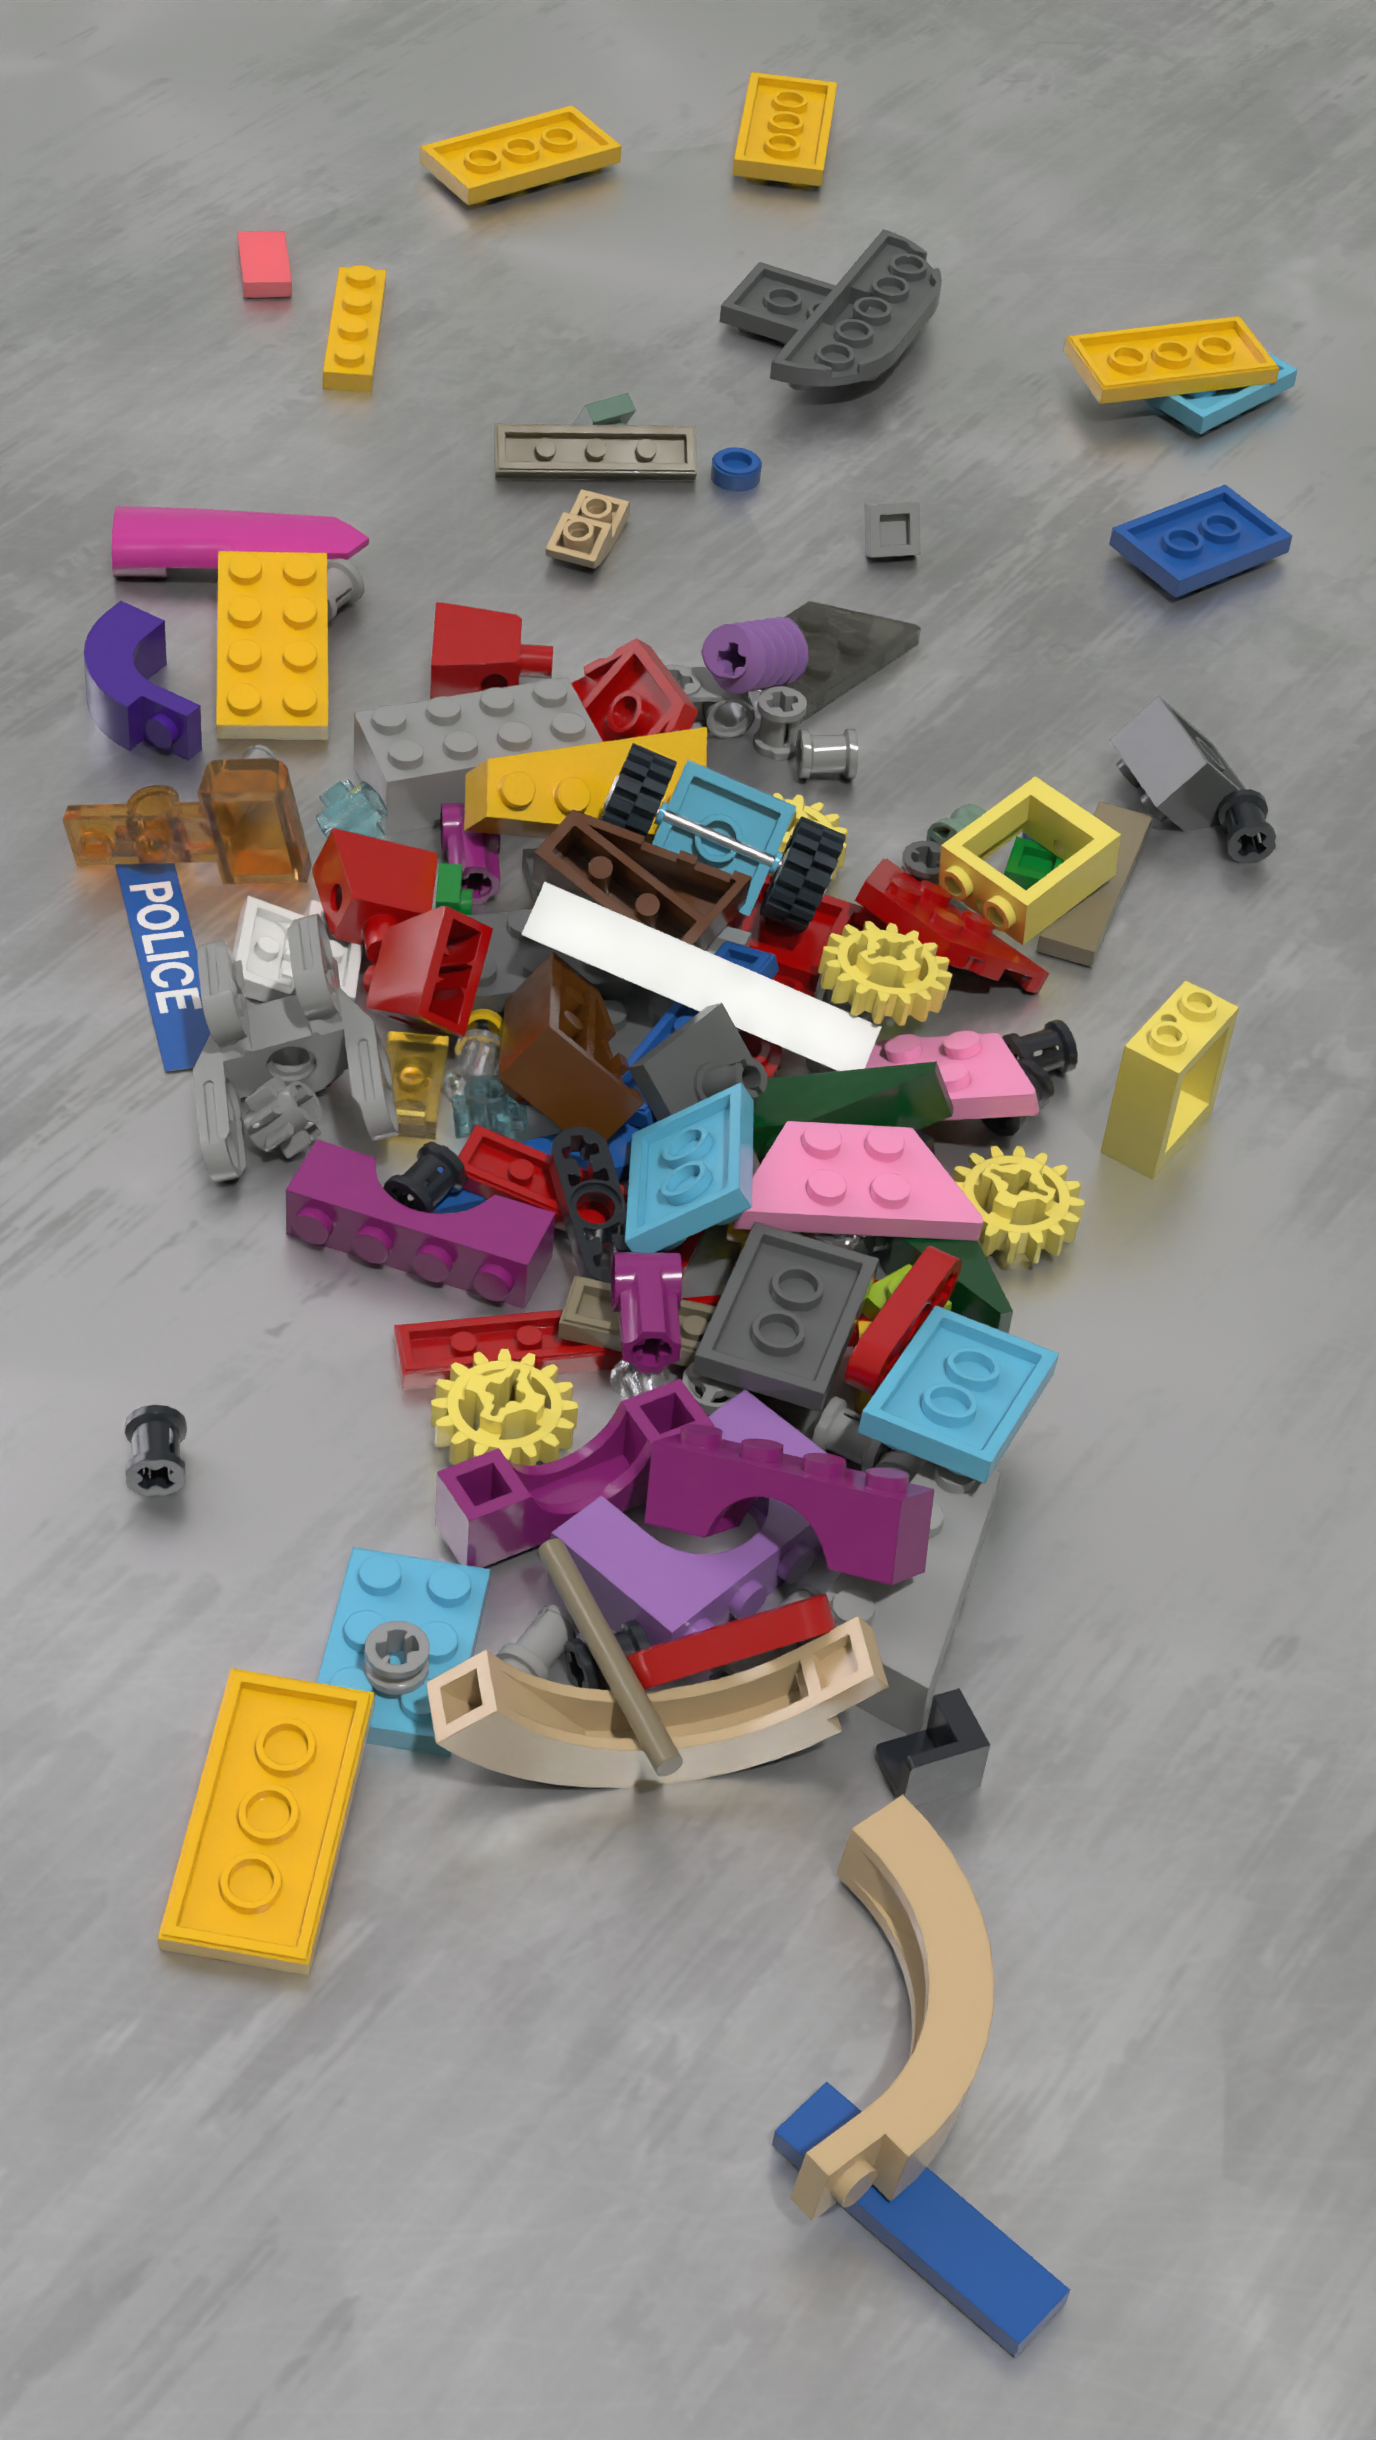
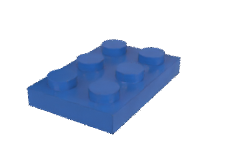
M1222 485L1113 527L1109 545L1176 598L1288 553L1293 535L1227 485Z

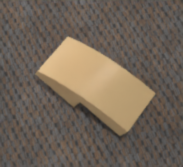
M581 489L571 512L562 513L545 549L546 556L595 569L606 558L618 540L630 516V501Z

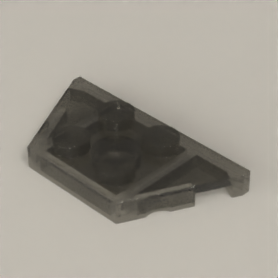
M808 601L786 615L785 617H789L799 626L808 645L809 660L804 674L798 681L784 686L799 691L806 698V713L800 719L799 724L919 645L921 627L908 622Z

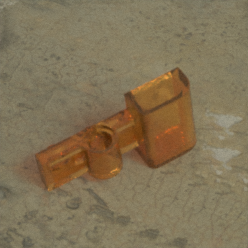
M271 758L220 759L208 763L197 792L200 802H180L178 792L174 788L167 785H151L132 794L127 804L68 805L62 819L76 865L217 862L223 885L307 883L312 867L288 768L283 762Z

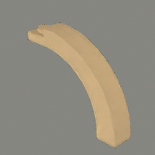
M857 1616L801 1647L749 1670L693 1685L645 1690L683 1759L682 1766L676 1772L667 1776H658L611 1690L580 1688L539 1678L511 1666L488 1650L480 1652L426 1682L435 1740L439 1746L474 1764L520 1779L587 1788H629L701 1780L737 1772L779 1759L841 1732L838 1713L889 1687L873 1628Z
M901 1795L851 1828L836 1876L867 1907L881 1926L894 1949L904 1974L910 1998L912 2017L911 2051L909 2060L899 2076L879 2098L860 2114L806 2152L790 2199L811 2221L815 2220L837 2202L843 2208L851 2206L869 2190L872 2184L891 2202L914 2182L938 2154L956 2124L987 2046L993 2016L995 1979L991 1945L983 1915L969 1881L951 1850L929 1821L904 1795Z

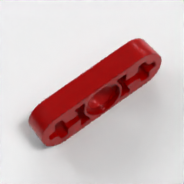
M929 1246L924 1250L855 1346L845 1371L844 1381L846 1384L872 1396L875 1394L935 1306L944 1308L961 1272V1259L933 1246Z
M825 1593L627 1654L626 1657L643 1688L647 1689L828 1633L836 1628V1623L827 1594Z

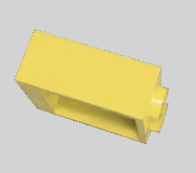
M1035 776L941 845L938 885L948 891L954 900L963 902L979 915L992 922L995 926L994 929L1005 932L1021 945H1025L1116 875L1121 834ZM1022 832L1065 861L1028 890L1023 889L984 861Z
M1186 980L1124 1046L1101 1153L1152 1180L1158 1175L1213 1111L1239 1011L1238 1006Z

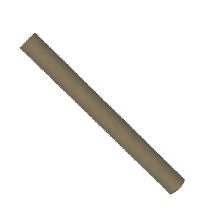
M553 1538L544 1542L539 1547L537 1554L658 1776H667L676 1772L682 1766L683 1759L564 1542L559 1538Z

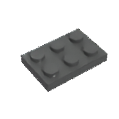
M754 1222L696 1351L692 1373L821 1412L876 1278L879 1258Z

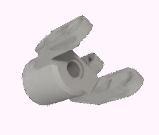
M318 913L295 919L287 929L292 975L297 993L295 995L256 1005L246 999L242 961L234 960L228 945L223 939L197 947L201 1000L211 1034L193 1068L200 1148L208 1174L215 1184L239 1178L247 1167L240 1098L252 1095L256 1092L257 1088L276 1075H280L286 1086L293 1081H300L315 1093L329 1087L343 1074L344 1070L349 1069L352 1098L361 1106L367 1132L372 1141L375 1142L399 1135L389 1056L385 1051L374 1021L340 987L338 964L332 955L329 938Z

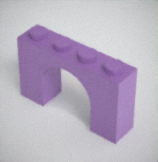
M745 1389L708 1416L714 1427L723 1431L722 1439L738 1443H741L744 1439L751 1438L773 1440L784 1445V1454L802 1458L807 1453H826ZM602 1495L551 1533V1539L559 1538L564 1542L610 1628L615 1632H619L622 1623L636 1620L645 1631L650 1646L756 1614L769 1594L785 1582L793 1584L801 1579L811 1567L814 1559L824 1552L814 1529L798 1511L779 1500L767 1497H759L748 1510V1513L753 1517L759 1528L756 1535L744 1544L720 1553H688L666 1546L649 1535Z

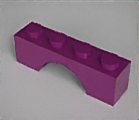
M321 1140L315 1141L285 1190L286 1235L522 1309L526 1308L553 1257L556 1213L496 1194L472 1209L457 1213L434 1214L414 1210L394 1200L383 1189L376 1173V1157Z
M682 1380L672 1381L621 1401L607 1425L592 1440L559 1460L535 1466L519 1465L508 1460L498 1448L438 1471L436 1476L435 1526L460 1564L483 1568L550 1540L551 1533L601 1495L621 1512L646 1503L652 1442L680 1434L681 1427L684 1425L699 1424L714 1427V1424Z
M684 1425L681 1427L680 1434L652 1442L644 1523L706 1538L740 1526L749 1508L759 1497L773 1498L791 1506L809 1522L820 1540L829 1570L889 1585L897 1584L925 1572L935 1489L909 1483V1474L904 1471L876 1467L867 1469L865 1473L845 1468L846 1460L833 1454L807 1453L803 1455V1458L784 1454V1445L779 1442L757 1438L744 1439L741 1443L722 1439L723 1431L721 1429L708 1425Z

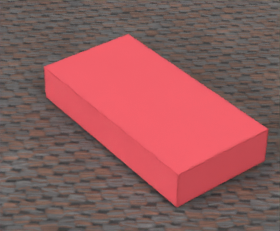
M285 231L237 232L244 297H292V280Z

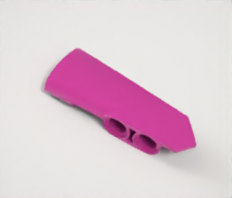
M116 506L112 527L113 577L167 578L168 568L218 569V551L327 553V559L342 558L348 560L369 545V537L346 522L330 516L197 508Z

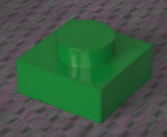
M1016 836L1004 875L1023 889L1028 890L1065 861L1038 842Z
M439 863L436 908L448 906L465 915H472L473 889L462 888L463 864Z

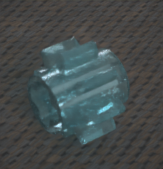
M347 779L343 783L341 781L337 782L319 795V799L326 808L316 815V819L326 838H328L332 828L381 839L386 835L379 823L388 817L387 807L377 791L368 783L362 781L354 787L352 782Z
M489 1074L475 1077L465 1085V1095L458 1094L451 1097L455 1137L457 1139L470 1136L476 1124L515 1140V1132L522 1133L528 1131L527 1107L517 1103L507 1094L501 1085L498 1075Z

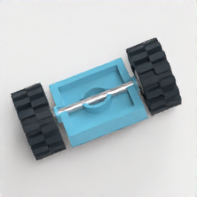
M633 743L619 775H616L602 807L605 809L600 820L645 836V841L652 822L656 817L654 824L659 826L651 844L679 854L680 850L698 856V862L733 874L735 870L751 876L752 879L746 904L739 910L740 913L747 916L751 914L768 873L772 874L771 883L767 888L760 908V915L804 933L812 921L816 909L819 907L830 883L844 846L845 835L801 816L792 835L789 837L784 852H780L778 849L797 807L687 759L669 803L663 801L660 807L677 762Z

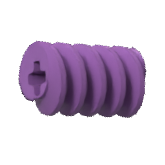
M789 617L766 618L764 620L721 625L713 629L707 636L701 650L704 664L721 688L730 693H747L771 687L788 686L800 679L806 670L809 660L808 645L804 635L800 631L799 626Z

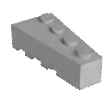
M926 1461L910 1482L935 1489L925 1572L894 1585L840 1573L826 1592L836 1627L859 1616L873 1628L889 1686L857 1703L856 1706L907 1734H913L922 1729L932 1693L935 1690L950 1639L955 1631L960 1610L990 1526L1002 1473L997 1469L993 1471L985 1484L967 1476L954 1474L945 1467ZM819 1636L800 1641V1647Z

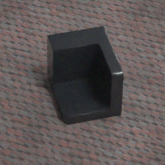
M960 1688L933 1696L926 1730L879 1743L875 1751V1760L895 1798L897 1799L904 1795L915 1807L980 1787L990 1743Z

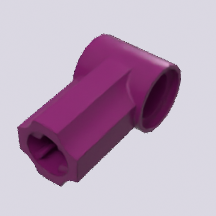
M441 803L442 855H447L448 863L463 864L462 888L473 889L472 905L485 904L486 900L492 895L498 894L501 878L498 854L500 853L501 835L464 831L465 803Z
M613 1252L611 1263V1307L613 1312H619L622 1361L631 1363L636 1367L638 1373H661L666 1366L680 1360L681 1336L678 1314L682 1296V1263L680 1253Z

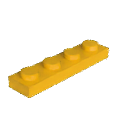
M366 265L339 267L323 367V389L372 392L386 293L387 270L373 269Z

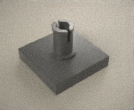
M723 1003L704 1008L628 1068L657 1121L742 1082L753 1100L759 1097L758 1093H764L767 1086V1073L760 1061L752 1058Z

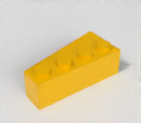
M707 727L487 759L466 773L464 831L547 839L573 809L600 819L605 809L602 807L616 775H619L633 743L677 762L665 795L660 803L661 807L663 801L669 803L687 759L707 767ZM656 817L647 833L645 842L651 843L659 826L654 824Z

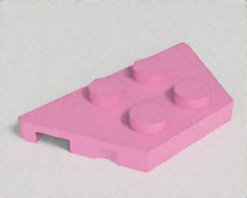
M965 1030L955 1032L949 1036L919 1038L912 1034L899 1035L890 1040L878 1042L873 1047L865 1067L874 1068L937 1061L954 1107L952 1117L942 1121L1036 1116L1039 1113L1036 1090L999 1033L978 1034L974 1031Z
M797 1121L786 1122L753 1175L752 1208L744 1211L740 1217L732 1222L733 1229L751 1230L754 1222H758L790 1232L979 1241L983 1226L982 1215L913 1128Z

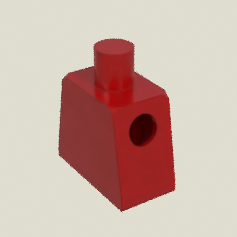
M436 602L431 659L430 700L440 696L449 697L485 691L494 687L503 688L519 685V677L552 679L553 646L521 644L522 618L517 614Z
M332 828L312 867V875L330 934L337 940L364 945L368 960L376 964L384 934L389 927L432 910L438 861L437 853Z
M440 906L389 927L384 934L377 963L369 966L364 974V987L368 993L366 1000L367 1008L412 1029L454 1037H465L493 928L448 906Z

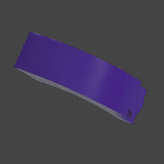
M120 601L96 621L85 641L84 666L89 713L97 727L110 740L128 751H131L145 740L189 761L202 750L201 705L148 681V679L167 665L165 620Z

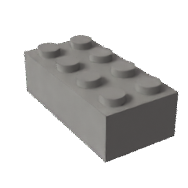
M568 677L543 679L538 682L503 688L494 687L485 691L449 697L440 696L431 700L395 706L385 705L377 709L354 712V768L386 835L440 826L441 803H465L466 773L487 759L603 742Z

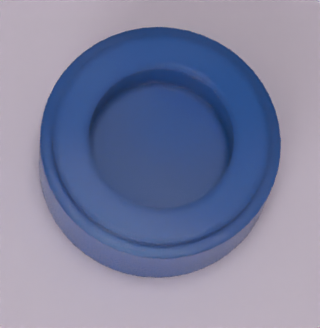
M738 447L725 448L718 451L712 458L711 480L718 487L728 491L742 492L751 490L760 482L762 462L750 450Z

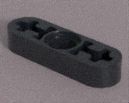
M570 1127L560 1132L553 1141L549 1161L551 1179L579 1275L611 1283L609 1269L607 1266H600L603 1253L602 1245L610 1242L608 1252L611 1262L613 1252H632L625 1242L626 1203L611 1153L604 1137L587 1127ZM579 1152L583 1160L589 1161L586 1181L580 1183L581 1172L578 1162L575 1158H569V1153ZM585 1202H600L610 1209L612 1218L601 1224L589 1223L580 1217L577 1208Z

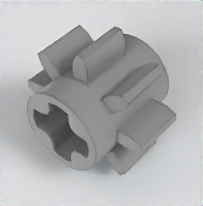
M276 1075L245 1099V1102L251 1108L244 1116L246 1131L251 1140L265 1152H273L281 1147L284 1155L287 1158H291L311 1145V1141L321 1135V1131L315 1125L322 1119L321 1104L311 1088L303 1082L293 1081L286 1086L280 1075Z

